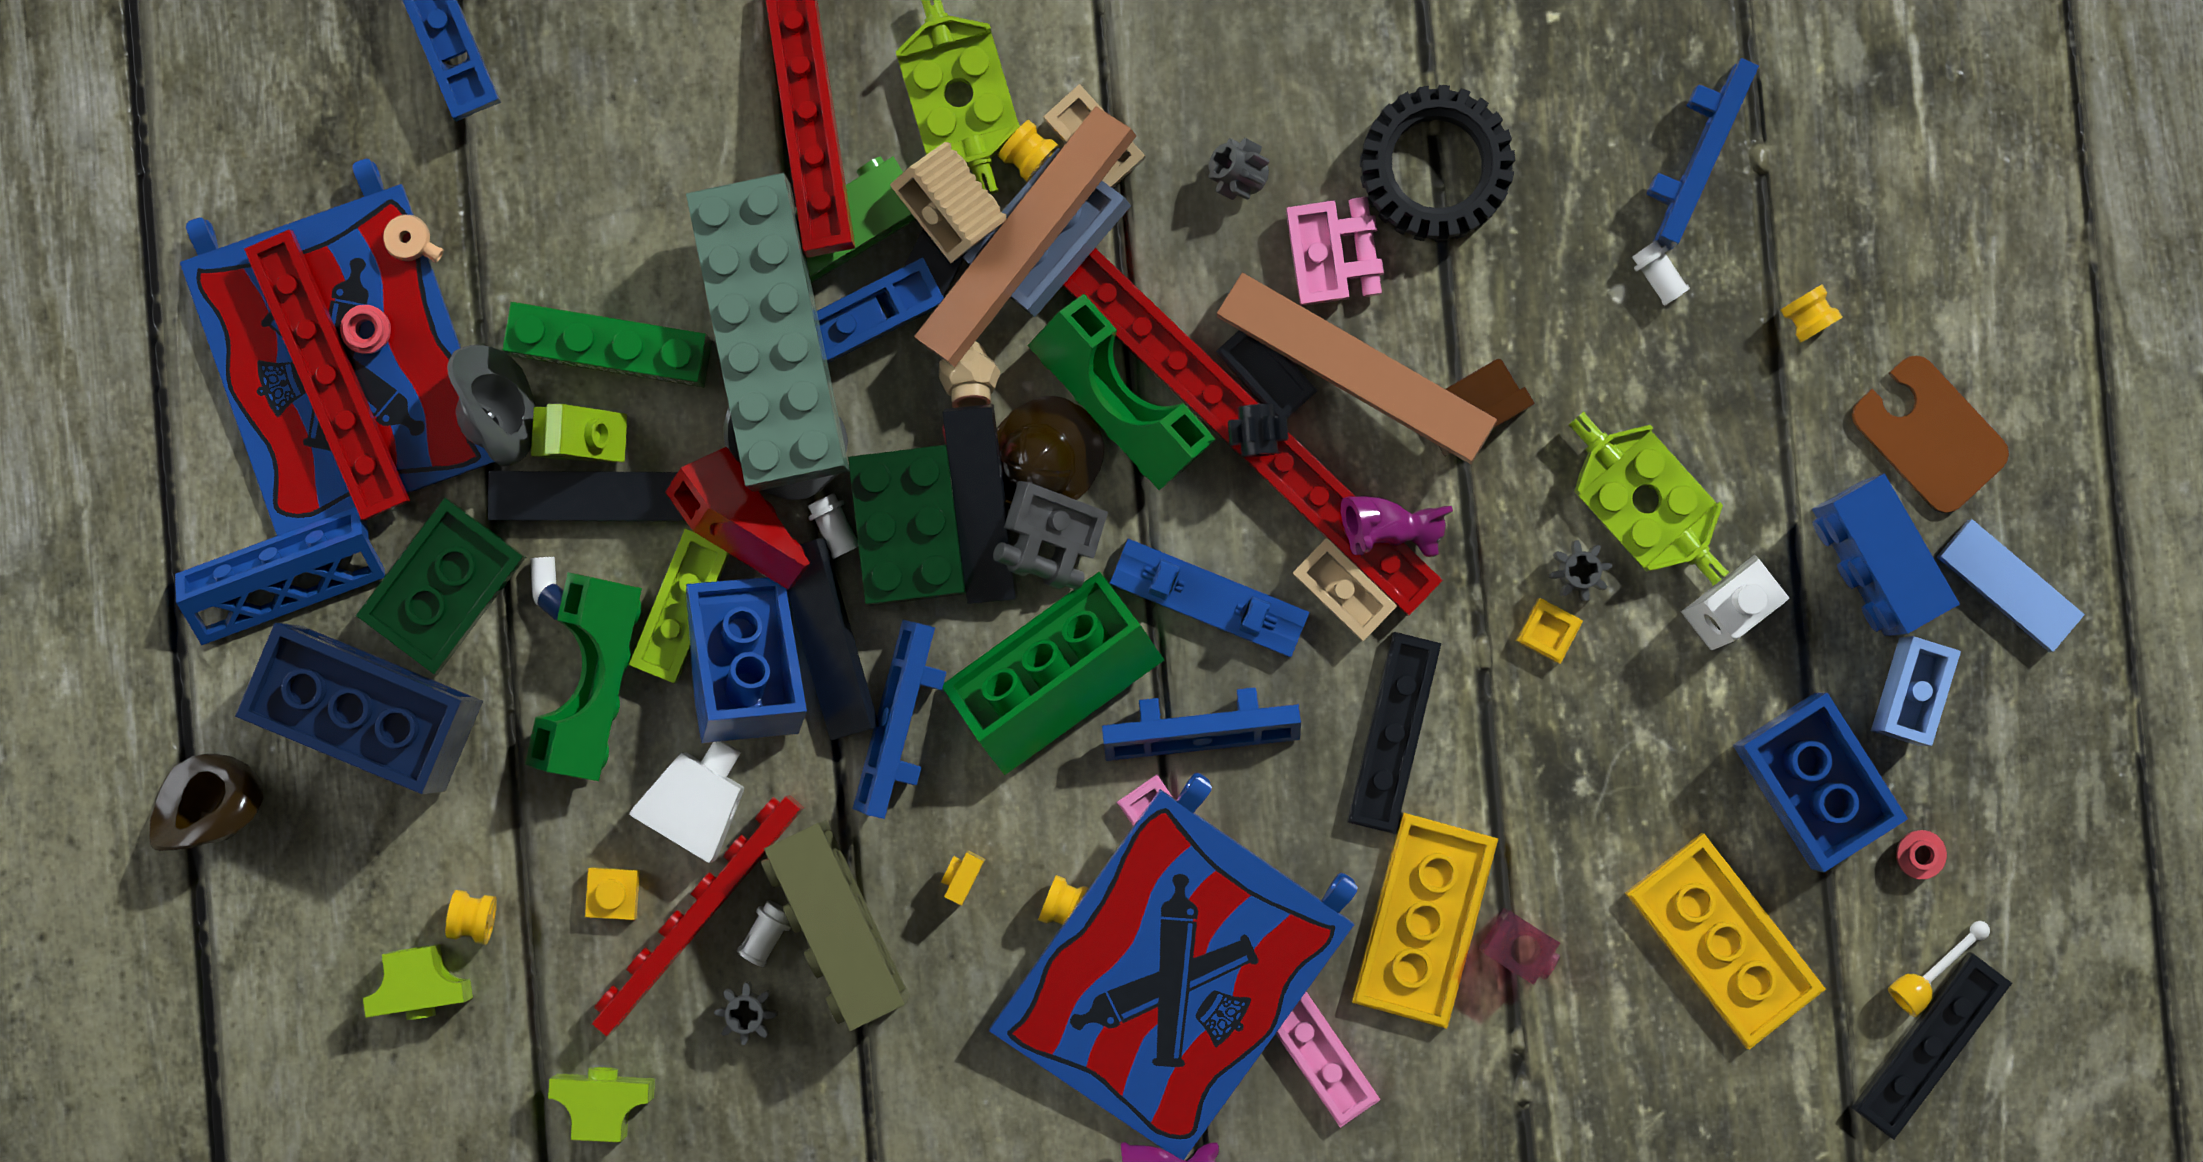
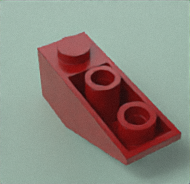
M727 446L681 467L665 491L693 532L784 588L790 589L794 587L810 565L802 546L790 536L778 519L771 503L765 500L759 491L752 492L745 486L741 463L735 459Z

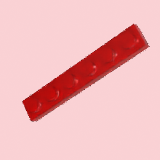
M766 0L803 252L807 258L854 249V235L818 1Z
M286 230L244 248L361 520L366 521L410 502L294 231Z
M791 795L785 796L781 802L773 797L755 817V820L761 824L760 827L749 839L741 834L722 856L729 862L717 877L709 872L690 894L696 899V902L685 914H682L679 910L672 914L658 931L664 939L656 949L651 952L645 947L627 967L626 970L632 977L621 990L613 985L597 1002L594 1008L600 1014L592 1022L594 1027L606 1037L617 1029L766 854L764 848L774 844L805 807Z

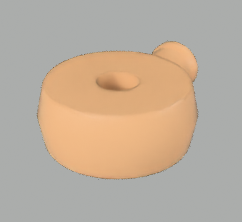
M397 216L387 224L384 230V245L390 255L398 260L412 261L423 255L432 260V262L437 263L443 255L444 250L441 247L439 248L430 243L428 227L416 216ZM406 233H410V241L404 243L402 239L403 235Z

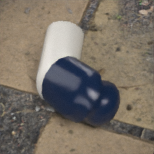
M555 557L531 558L532 596L534 602L554 620H557L564 590L556 584Z

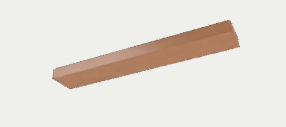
M1095 106L915 334L916 340L955 368L1136 138L1133 130Z
M1243 272L1217 312V318L1469 464H1472L1497 423V419Z

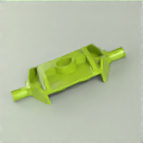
M921 0L926 15L925 23L895 52L925 153L927 155L944 142L951 143V150L957 151V154L966 161L970 171L972 170V173L975 174L976 181L981 182L982 189L985 190L983 177L986 178L990 194L992 195L997 193L999 189L991 169V159L1000 152L1004 144L1020 127V124L1017 120L990 24L949 16L948 13H945L941 0H933L934 5H931L930 0ZM963 82L971 87L973 97L967 105L954 107L946 101L945 93L952 83Z
M1584 411L1568 425L1588 446L1585 449L1588 454L1579 473L1574 492L1646 572L1687 562L1689 565L1695 564L1713 586L1729 573L1712 555L1708 546L1723 504L1714 501L1651 431L1653 429L1651 425L1607 435L1606 432L1602 433ZM1639 486H1649L1658 495V505L1652 513H1642L1633 504V494Z

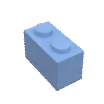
M1915 636L1899 637L1871 731L1917 746H1932L1961 651Z

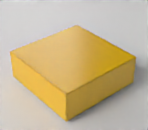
M1538 598L1516 642L1557 664H1561L1583 620L1542 598Z

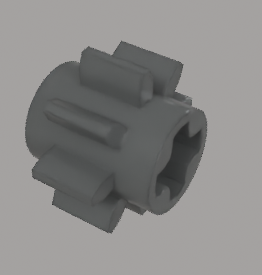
M1229 138L1227 143L1215 149L1209 161L1210 174L1208 177L1218 183L1216 187L1217 193L1231 200H1234L1237 195L1248 200L1252 194L1259 192L1264 187L1269 175V159L1259 155L1262 146L1247 138H1244L1241 143Z
M1575 540L1571 543V555L1567 556L1559 551L1553 554L1554 558L1560 562L1558 571H1554L1548 574L1551 579L1560 578L1564 584L1560 591V596L1564 597L1570 594L1572 590H1578L1579 598L1583 602L1589 600V587L1594 586L1598 590L1607 589L1608 586L1600 578L1602 571L1612 568V564H1601L1600 560L1596 557L1600 552L1601 546L1595 545L1586 552L1582 551L1579 540ZM1577 558L1580 559L1581 565H1590L1591 574L1583 578L1584 584H1581L1579 577H1571L1569 573V568L1577 565Z
M751 981L744 983L742 994L739 996L729 988L723 992L724 997L730 1003L727 1007H721L714 1011V1015L725 1017L727 1023L721 1034L725 1036L732 1031L740 1033L742 1045L748 1043L750 1033L754 1030L761 1037L765 1038L769 1034L767 1027L763 1024L765 1018L771 1019L778 1015V1011L767 1009L765 1003L771 992L767 990L760 996L752 993ZM744 1000L749 1001L751 1010L758 1011V1016L754 1017L748 1025L743 1024L742 1016L735 1015L734 1013L735 1009L743 1005Z

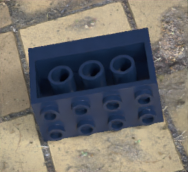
M274 623L235 717L420 794L446 791L483 700L305 626Z

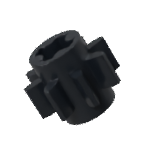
M1254 404L1237 407L1238 419L1228 420L1229 445H1241L1242 457L1279 454L1278 442L1289 439L1287 416H1275L1274 404Z

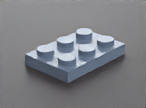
M1060 148L1053 152L1002 211V213L1006 214V219L1060 152ZM1101 181L1010 298L1032 316L1036 317L1131 207L1126 198ZM1001 225L968 250L962 257L969 266Z

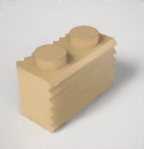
M944 142L911 165L890 184L891 188L950 263L977 245L1006 221V214L1000 212V206H998L995 198L988 193V190L982 189V183L976 181V176L970 173L966 161L957 154V151L951 150V143Z

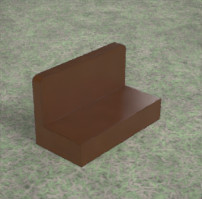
M1501 359L1492 361L1446 388L1447 391L1496 418L1497 423L1494 428L1535 404L1526 387L1518 388ZM1439 446L1445 457L1451 454L1449 451Z

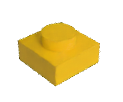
M969 850L966 852L963 860L954 856L941 880V883L949 886L944 897L962 906L985 859Z
M588 868L585 917L637 919L640 870Z

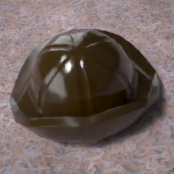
M1044 396L1033 399L1011 411L997 428L1006 506L1008 509L1011 507L1019 481L1030 482L1077 500L1089 490L1101 470L1104 458V442L1101 432L1085 409L1066 398Z
M221 754L192 756L176 765L160 789L150 819L149 839L151 847L158 851L180 850L208 843H216L233 837L254 818L261 806L264 797L259 777L248 764L232 756Z

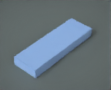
M1973 519L1967 520L1937 556L1939 560L2048 652H2054L2085 615Z

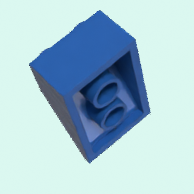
M768 577L687 584L686 598L693 688L701 743L799 734L807 709L786 588Z

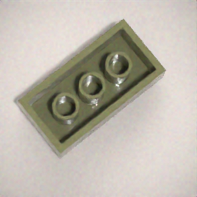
M827 819L764 848L768 858L761 861L763 869L773 888L781 885L789 901L787 905L783 906L784 913L794 933L803 931L810 945L809 950L804 951L806 960L816 979L824 976L831 992L826 997V1001L837 1024L845 1021L849 1030L852 1031L904 1006L910 995Z

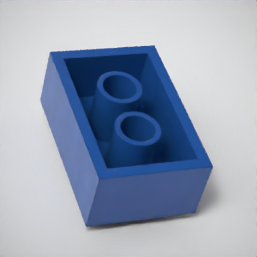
M1885 473L1862 480L1812 508L1817 518L1812 523L1818 537L1826 546L1832 544L1841 560L1837 564L1838 571L1849 588L1857 587L1866 603L1861 607L1863 615L1874 631L1878 632L1881 630L1884 636L1909 634L1960 605Z
M1828 692L1810 695L1733 744L1736 752L1812 870L1826 872L1908 820Z

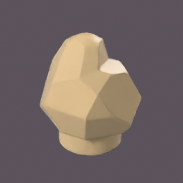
M975 341L955 368L943 359L939 361V379L947 394L951 396L953 408L991 404V394L995 389L1000 370L995 362L988 358L984 347L980 343Z

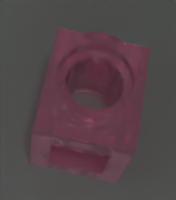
M1505 908L1478 948L1479 951L1533 985L1539 977L1546 980L1560 959V955L1555 952L1560 942ZM1520 936H1530L1535 943L1533 956L1528 961L1516 962L1511 956L1513 941Z

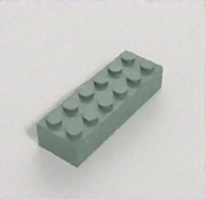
M784 173L686 193L745 486L752 492L850 472L790 182Z

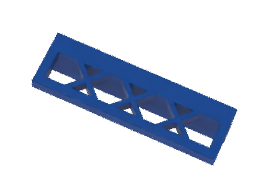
M356 507L176 573V604L200 644L204 645L385 577V568L369 540L367 520H361ZM359 552L362 553L368 564L367 567L354 572L337 568L342 558ZM305 572L322 576L318 585L308 589L291 585L295 576ZM259 589L275 593L272 602L262 606L245 602L248 593ZM213 606L229 611L226 619L208 626L205 625L198 613Z

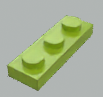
M684 529L630 660V666L677 684L690 652L686 585L719 581L729 558V553L697 533Z

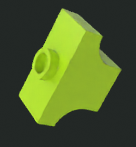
M547 404V407H534L531 456L558 460L625 463L627 414L567 404Z
M440 944L391 951L382 954L384 977L381 986L375 993L364 997L363 1004L365 1018L405 1012L406 1020L427 1018L436 1015L435 1007L463 1003L472 999L471 980L458 978L447 970L443 962Z
M611 1067L588 1068V1075L557 1073L549 1079L548 1099L556 1100L567 1108L572 1122L571 1140L622 1142L627 1137L628 1119L632 1109L640 1104H648L654 1099L655 1078L618 1077V1069Z

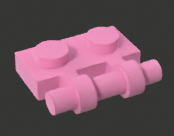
M1368 197L1348 200L1351 218L1339 220L1335 200L1286 208L1300 306L1349 299L1347 283L1349 279H1360L1363 297L1382 294L1380 275L1384 274L1382 259H1377L1373 232L1378 230L1376 216L1370 215ZM1351 235L1354 236L1357 261L1344 263L1341 236Z

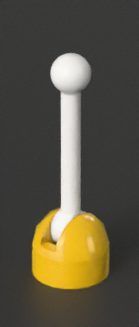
M1983 921L1974 922L1970 927V933L1923 977L1917 974H1905L1899 977L1888 987L1891 997L1909 1015L1917 1017L1932 1000L1933 990L1931 982L1974 942L1985 940L1989 936L1990 928L1988 924Z

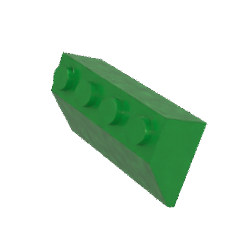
M1099 571L1083 582L1081 588L1072 590L943 684V689L978 742L1001 772L1006 775L1162 663L1164 658L1140 623Z

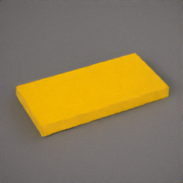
M1402 812L1354 988L1352 1003L1445 1029L1448 1028L1498 838Z
M1700 833L1625 892V895L1748 1050L1826 990L1704 833Z

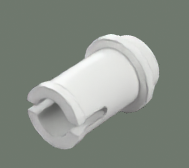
M1656 240L1636 253L1632 258L1637 264L1634 267L1635 271L1637 272L1641 269L1665 306L1688 291L1690 287L1684 282L1665 254L1668 248L1666 246L1661 248Z
M835 493L808 505L812 513L808 518L810 521L815 519L832 553L833 559L859 546L858 540L841 508L845 503L843 500L838 501Z
M770 900L766 902L764 907L759 906L756 913L759 916L742 945L737 949L740 956L760 967L765 966L767 958L783 931L791 929L783 906Z

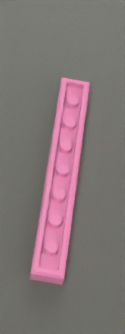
M1157 774L1117 801L1133 826L1160 789L1172 797ZM1305 992L1276 1032V1035L1341 1128L1381 1099L1313 1000Z

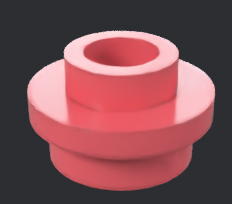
M358 305L344 315L341 321L340 332L344 343L351 350L361 354H372L381 350L387 344L391 334V326L388 317L379 308L371 305ZM365 321H371L375 327L374 334L368 339H363L359 335V326Z
M1915 830L1909 832L1898 843L1896 849L1897 863L1900 869L1912 878H1932L1943 869L1946 863V847L1943 841L1930 831ZM1924 845L1930 851V858L1926 863L1919 864L1915 859V851L1918 847Z

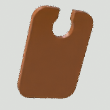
M1909 356L1900 361L1888 374L1898 384L1905 385L1913 393L1915 402L1911 412L1903 417L1891 415L1885 409L1883 399L1873 389H1870L1853 407V423L1931 508L1941 513L1953 512L1964 505L2005 466L2009 457L2008 446L1929 360L1922 356Z

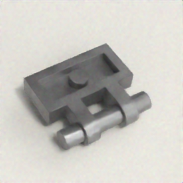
M1019 481L1004 526L1006 529L1020 533L1018 542L1015 546L1002 542L995 547L993 558L995 561L1007 565L1010 572L1021 576H1026L1030 573L1043 578L1046 585L1058 589L1066 586L1078 590L1083 585L1085 577L1082 571L1073 568L1076 557L1080 555L1094 559L1108 512L1030 482ZM1041 542L1056 547L1051 559L1037 555Z

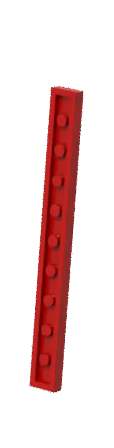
M1094 248L1062 286L1075 299L1085 294L1117 329L1115 337L1229 445L1228 420L1238 419L1237 407L1258 403L1103 254ZM1289 432V439L1287 441L1278 442L1279 454L1242 457L1241 445L1230 446L1308 522L1352 561L1407 616L1443 581L1405 543L1397 546L1381 542L1374 543L1370 552H1365L1363 555L1353 554L1340 511L1343 498L1356 496Z

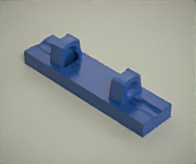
M403 0L453 119L459 121L476 112L501 103L458 0ZM467 53L466 60L461 64L448 65L445 63V61Z
M1740 58L1737 64L1731 68L1720 93L1700 84L1693 89L1686 107L1709 119L1681 180L1677 181L1658 173L1649 186L1646 194L1668 205V209L1653 242L1657 240L1660 246H1666L1668 250H1672L1679 244L1759 65Z
M924 258L817 311L827 363L894 331L938 307L944 297ZM877 298H878V300H879L881 306L884 308V310H885V312H886V314H887L888 319L886 318V316H885L883 310L881 309V307H880V305H879V303H878V301H877Z
M1127 539L1109 583L1124 591L1290 658L1293 655L1309 612L1131 539ZM1176 575H1177V578H1176L1175 583H1174V585H1173V588H1172V590H1171L1172 583H1173V581H1174V579H1175V577H1176ZM1250 601L1248 613L1241 624V620Z
M902 620L877 714L879 727L873 729L852 808L863 814L885 819L894 782L899 781L917 785L921 767L900 761L920 685L942 690L946 677V671L925 666L935 627Z
M1255 687L1237 689L1238 711L1161 719L1158 698L1139 700L1140 722L1102 726L1106 761L1300 740L1301 735L1299 704L1259 708Z

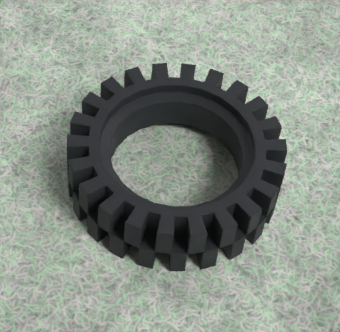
M1429 85L1418 87L1414 93L1409 94L1407 91L1398 96L1397 100L1392 104L1389 103L1381 111L1378 118L1374 120L1364 141L1363 151L1360 156V167H1362L1360 178L1362 188H1366L1368 193L1367 197L1370 206H1375L1379 211L1378 217L1385 224L1387 221L1396 227L1394 229L1396 232L1402 235L1405 232L1414 235L1415 240L1425 241L1426 238L1435 239V242H1445L1448 238L1452 237L1458 239L1484 225L1503 203L1508 194V188L1513 181L1514 171H1512V166L1515 162V150H1511L1510 147L1512 137L1509 129L1504 131L1501 125L1502 117L1497 111L1493 114L1487 108L1489 103L1480 97L1477 101L1469 96L1470 91L1460 88L1459 92L1450 90V85H1439L1437 89H1429ZM1439 120L1457 125L1472 137L1479 149L1481 176L1478 186L1464 201L1451 207L1433 208L1423 206L1403 193L1395 180L1392 170V154L1395 144L1400 136L1410 127L1421 122Z

